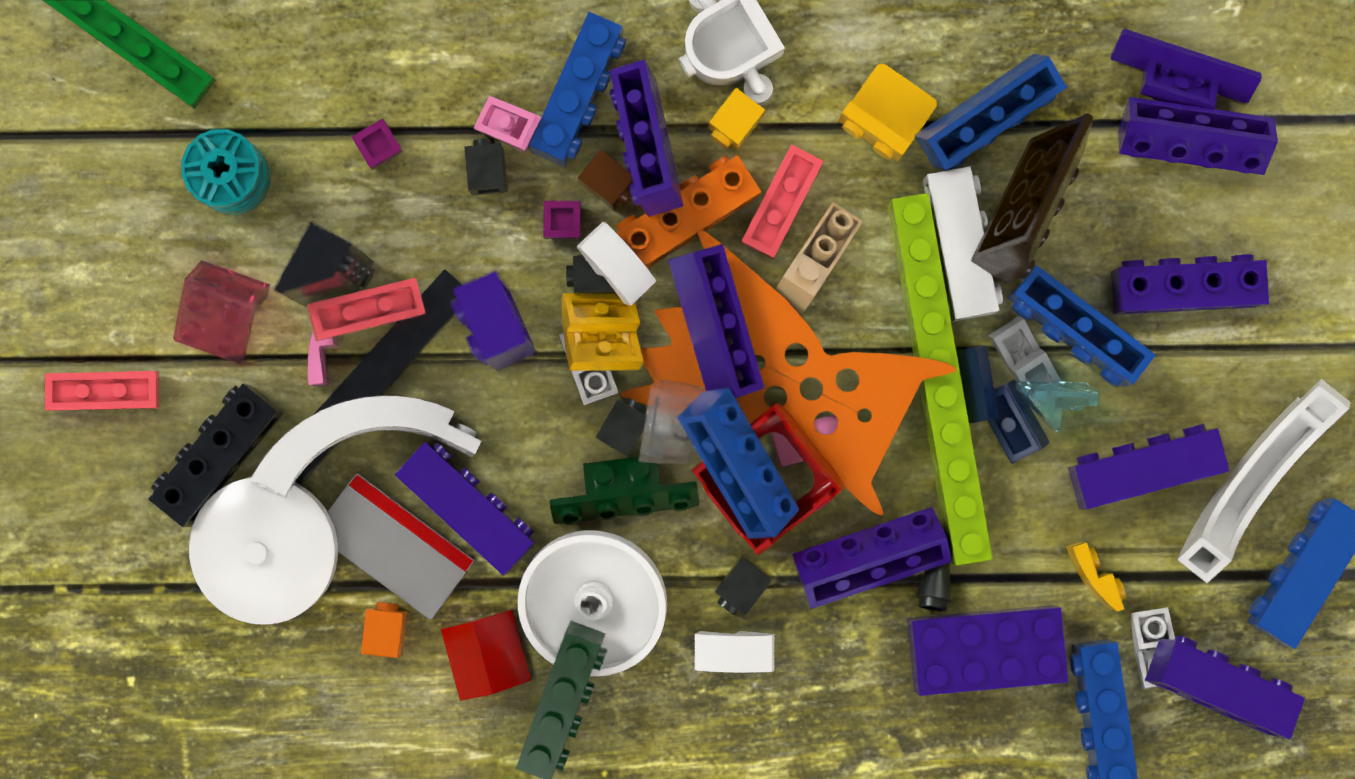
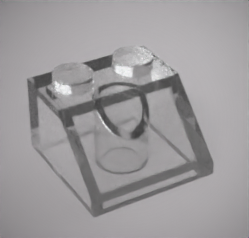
M660 379L651 387L639 462L688 464L693 454L699 455L677 417L703 392V386Z

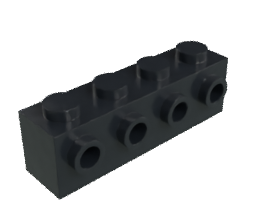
M243 383L240 387L234 386L229 390L222 400L225 406L216 416L211 414L198 429L201 435L193 445L187 443L176 455L175 461L178 463L170 473L163 472L151 486L154 492L148 500L181 527H191L194 524L203 505L212 495L226 485L284 414L283 411L251 385Z

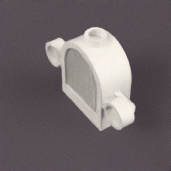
M689 0L690 6L700 13L692 20L687 29L685 55L678 58L685 74L688 77L695 75L703 82L715 86H727L745 79L743 93L758 105L767 103L771 98L773 85L767 76L759 74L757 71L782 57L785 47L757 0H721L719 2L717 0Z

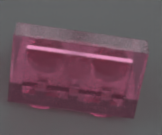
M201 260L185 277L173 336L174 341L238 364L242 363L245 359L254 313L268 297L270 284Z

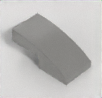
M1015 317L988 335L1008 370L1030 401H1033L1062 382L1048 355L1040 349L1022 317Z

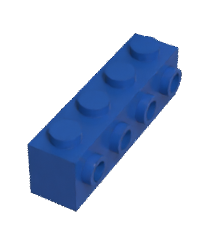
M588 12L529 145L533 154L563 167H566L569 158L573 160L576 158L582 144V139L579 138V135L584 125L590 126L597 110L594 101L599 91L605 92L611 79V74L608 71L614 58L619 60L626 45L627 39L623 38V26Z
M1033 54L914 137L933 167L945 171L951 170L961 165L966 160V157L975 150L985 148L994 142L996 136L1004 130L1022 123L1030 112L1051 103L1056 98V95L1067 88L1049 56Z
M1038 265L1034 266L1026 278L1020 280L1007 298L1013 303L1011 308L1014 312L1026 320H1030L1032 317L1043 326L1041 328L1042 333L1057 343L1060 340L1064 341L1072 348L1070 353L1077 360L1086 365L1090 362L1102 370L1099 375L1114 387L1134 385L1156 356Z
M723 388L703 391L677 419L748 538L776 537L799 511V508L730 389Z
M1323 499L1322 502L1318 501L1313 505L1307 515L1309 523L1303 533H1297L1289 543L1287 550L1290 554L1285 562L1278 564L1268 578V582L1271 584L1264 595H1259L1250 606L1249 614L1251 616L1247 623L1284 647L1296 649L1355 554V511L1337 499Z
M1105 639L1072 644L1073 654H1070L1069 657L1072 675L1077 677L1079 690L1075 692V702L1078 713L1082 714L1084 728L1080 730L1083 749L1088 752L1089 765L1086 766L1087 779H1138L1118 642Z

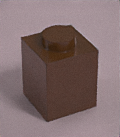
M600 149L579 175V184L612 210L618 204L624 207L632 198L629 187L630 184H633L632 175Z

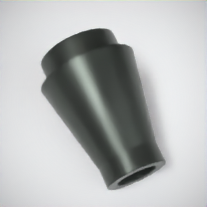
M950 562L924 571L915 596L919 599V608L932 611H947L948 603H952Z

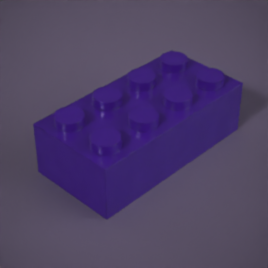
M497 271L453 289L457 299L451 301V305L459 322H462L463 326H466L472 332V335L467 336L466 339L475 358H478L479 361L481 360L486 366L490 365L498 371L537 354L511 292Z
M1046 605L907 618L914 692L919 696L1068 682L1061 607Z

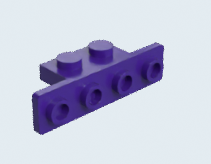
M1127 29L1122 30L1111 52V60L1144 70L1140 94L1168 103L1214 109L1216 107L1217 94L1242 103H1248L1262 77L1260 72Z

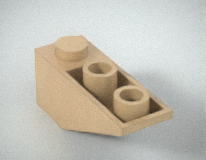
M832 202L775 288L800 316L803 315L863 223L862 220Z

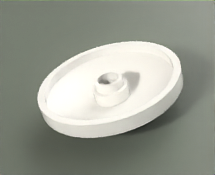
M248 477L226 485L212 495L203 505L194 521L190 534V564L195 580L203 594L223 613L237 620L252 624L280 623L308 610L322 597L329 587L338 560L337 535L327 510L306 488L294 483L285 499L252 483V477Z
M578 531L551 541L532 559L520 583L518 613L528 640L537 652L552 664L555 662L564 634L571 620L606 633L601 647L608 649L600 671L593 668L590 676H607L622 672L636 665L653 649L665 623L667 594L663 579L656 565L634 543L608 532Z

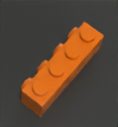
M727 155L723 156L709 166L710 173L700 179L694 175L682 182L679 186L684 207L650 217L645 213L636 218L635 214L616 225L618 229L616 233L632 249L647 269L699 236L698 230L708 231L760 197V188L738 155L732 159H729Z

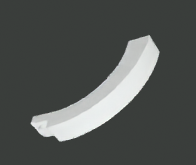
M1322 379L1301 399L1297 397L1257 439L1213 495L1187 537L1178 561L1206 583L1215 577L1232 561L1244 531L1273 488L1300 456L1349 410L1351 402Z
M402 396L358 398L324 409L290 430L264 457L253 474L251 482L286 499L296 479L317 456L345 439L367 432L382 430L412 432L437 440L470 457L475 455L481 440L475 438L476 431L465 425L457 423L455 428L448 425L455 411L439 404Z

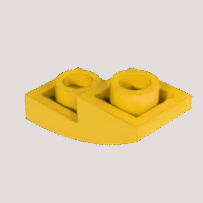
M1078 542L1066 546L1077 573L1091 593L1108 609L1114 611L1124 610L1122 600L1126 599L1123 584L1119 578L1114 579L1112 573L1104 572L1097 574L1096 569L1100 568V562L1093 547L1089 548L1086 542Z

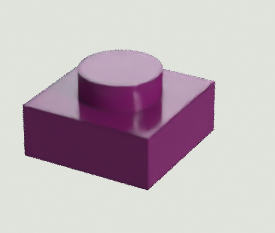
M383 118L352 136L353 141L371 170L403 152Z
M544 201L543 238L581 240V201Z

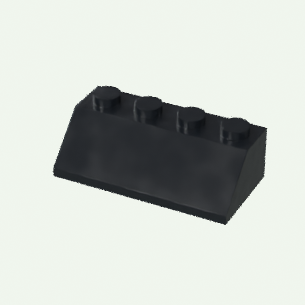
M310 222L273 290L304 307L310 303L359 291L360 287L365 289L370 283L375 269L371 268L374 261L349 241Z

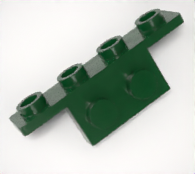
M656 454L583 463L586 495L550 500L553 523L573 525L580 521L593 519L612 520L617 516L633 514L645 516L653 512L665 510L684 511L690 507L699 506L697 482L660 485Z

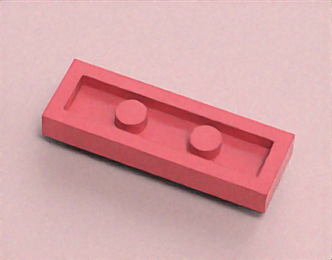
M791 144L741 244L772 260L774 259L824 162L823 160Z
M416 278L310 303L306 306L316 342L421 316L426 313Z
M158 371L45 373L46 411L160 408Z

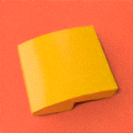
M563 293L561 297L562 323L569 371L640 370L644 361L636 333L640 320L635 302L631 306L624 304L617 294Z

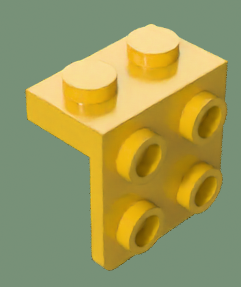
M878 64L854 99L845 107L838 121L843 124L842 128L856 139H861L862 137L872 144V149L881 157L887 160L892 158L898 162L915 139L914 136L919 133L936 109L937 101L886 64Z

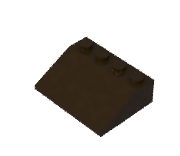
M1086 113L1029 140L971 259L973 263L1003 283L1007 284L1024 279L1035 266L1033 258L1038 248L1049 237L1050 229L1048 227L1053 217L1060 212L1064 205L1065 199L1063 196L1065 191L1079 174L1077 166L1084 154L1094 118L1091 114Z

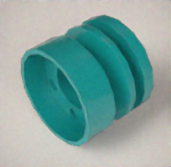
M212 129L198 135L187 146L181 160V176L187 190L198 201L225 215H241L255 209L265 199L271 185V169L266 157L243 135L228 129ZM225 164L230 167L229 172H222L221 176L216 173L217 167L221 168Z

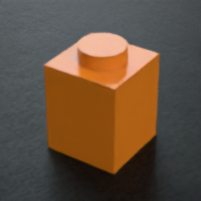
M377 601L376 608L370 607L366 609L361 654L392 658L401 657L403 655L408 611L398 610V603Z

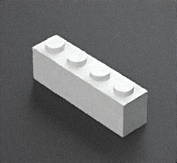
M971 166L927 174L923 179L925 193H929L951 322L994 314L999 311L998 305L1003 303L999 282L994 283L993 276L971 261L988 226L985 211H979L977 197L981 196L979 178L977 175L972 176Z

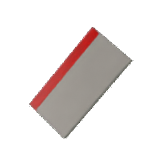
M359 473L355 474L328 511L337 535L338 552L429 620L434 618L476 561Z

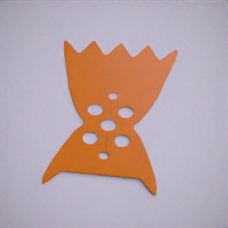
M698 230L700 242L704 249L721 245L719 241L707 232ZM724 246L755 356L760 355L765 359V366L759 369L764 389L736 398L749 423H752L770 409L764 401L765 391L769 387L779 386L783 388L787 394V401L783 407L790 413L833 468L844 487L872 512L883 515V509L871 481L921 382L925 379L953 373L956 371V368L944 362L904 355L863 352L840 353L833 356L826 354L815 333L790 303ZM682 307L656 309L654 313L666 330L672 343L662 347L641 348L643 365L652 376L654 382L651 385L623 391L620 393V396L625 399L629 397L641 404L682 413L706 389ZM794 343L802 344L808 351L807 361L797 367L791 366L785 359L787 347ZM842 369H853L858 374L859 384L853 391L845 392L838 388L836 376ZM814 377L822 383L823 395L816 400L810 401L802 397L800 383L806 378ZM863 408L870 410L872 414L870 421L865 423L861 422L857 416L859 410ZM824 411L833 413L838 421L836 430L826 435L818 432L814 424L816 416Z

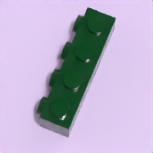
M572 620L570 621L516 769L542 779H552L555 770L563 772L570 750L564 749V745L568 736L576 737L583 718L576 715L580 702L588 704L595 683L588 680L592 669L600 671L608 649L601 647L606 633Z

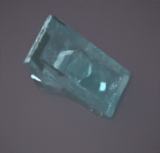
M1016 381L1015 389L1039 418L1056 433H1060L1063 409L1082 411L1084 406H1098L1099 391L1085 382Z

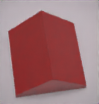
M512 609L441 629L460 701L492 695L532 681Z

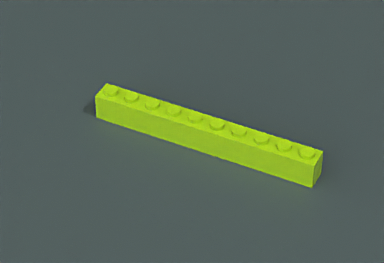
M929 193L895 198L889 202L887 207L913 356L944 362L956 368V371L953 373L925 379L919 386L942 523L952 561L950 565L958 566L993 560Z

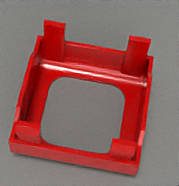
M776 403L750 423L751 428L755 430L758 439L771 432L782 434L811 469L814 475V484L807 494L796 501L799 511L776 537L749 539L704 462H700L691 469L703 485L709 498L737 534L747 541L757 555L771 547L775 541L813 512L829 503L833 497L844 489L839 476L780 403Z

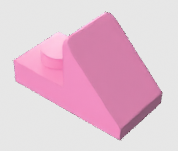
M489 96L474 129L504 142L525 154L541 117Z

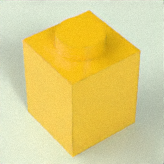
M735 88L710 120L708 127L712 131L710 137L725 149L731 146L738 150L764 117L765 109L738 88Z

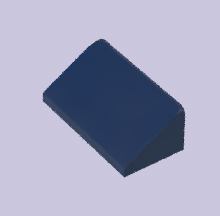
M977 346L956 351L969 424L999 419L987 347Z
M1014 379L995 389L999 419L987 421L1010 463L1013 464L1043 449L1049 444V440Z

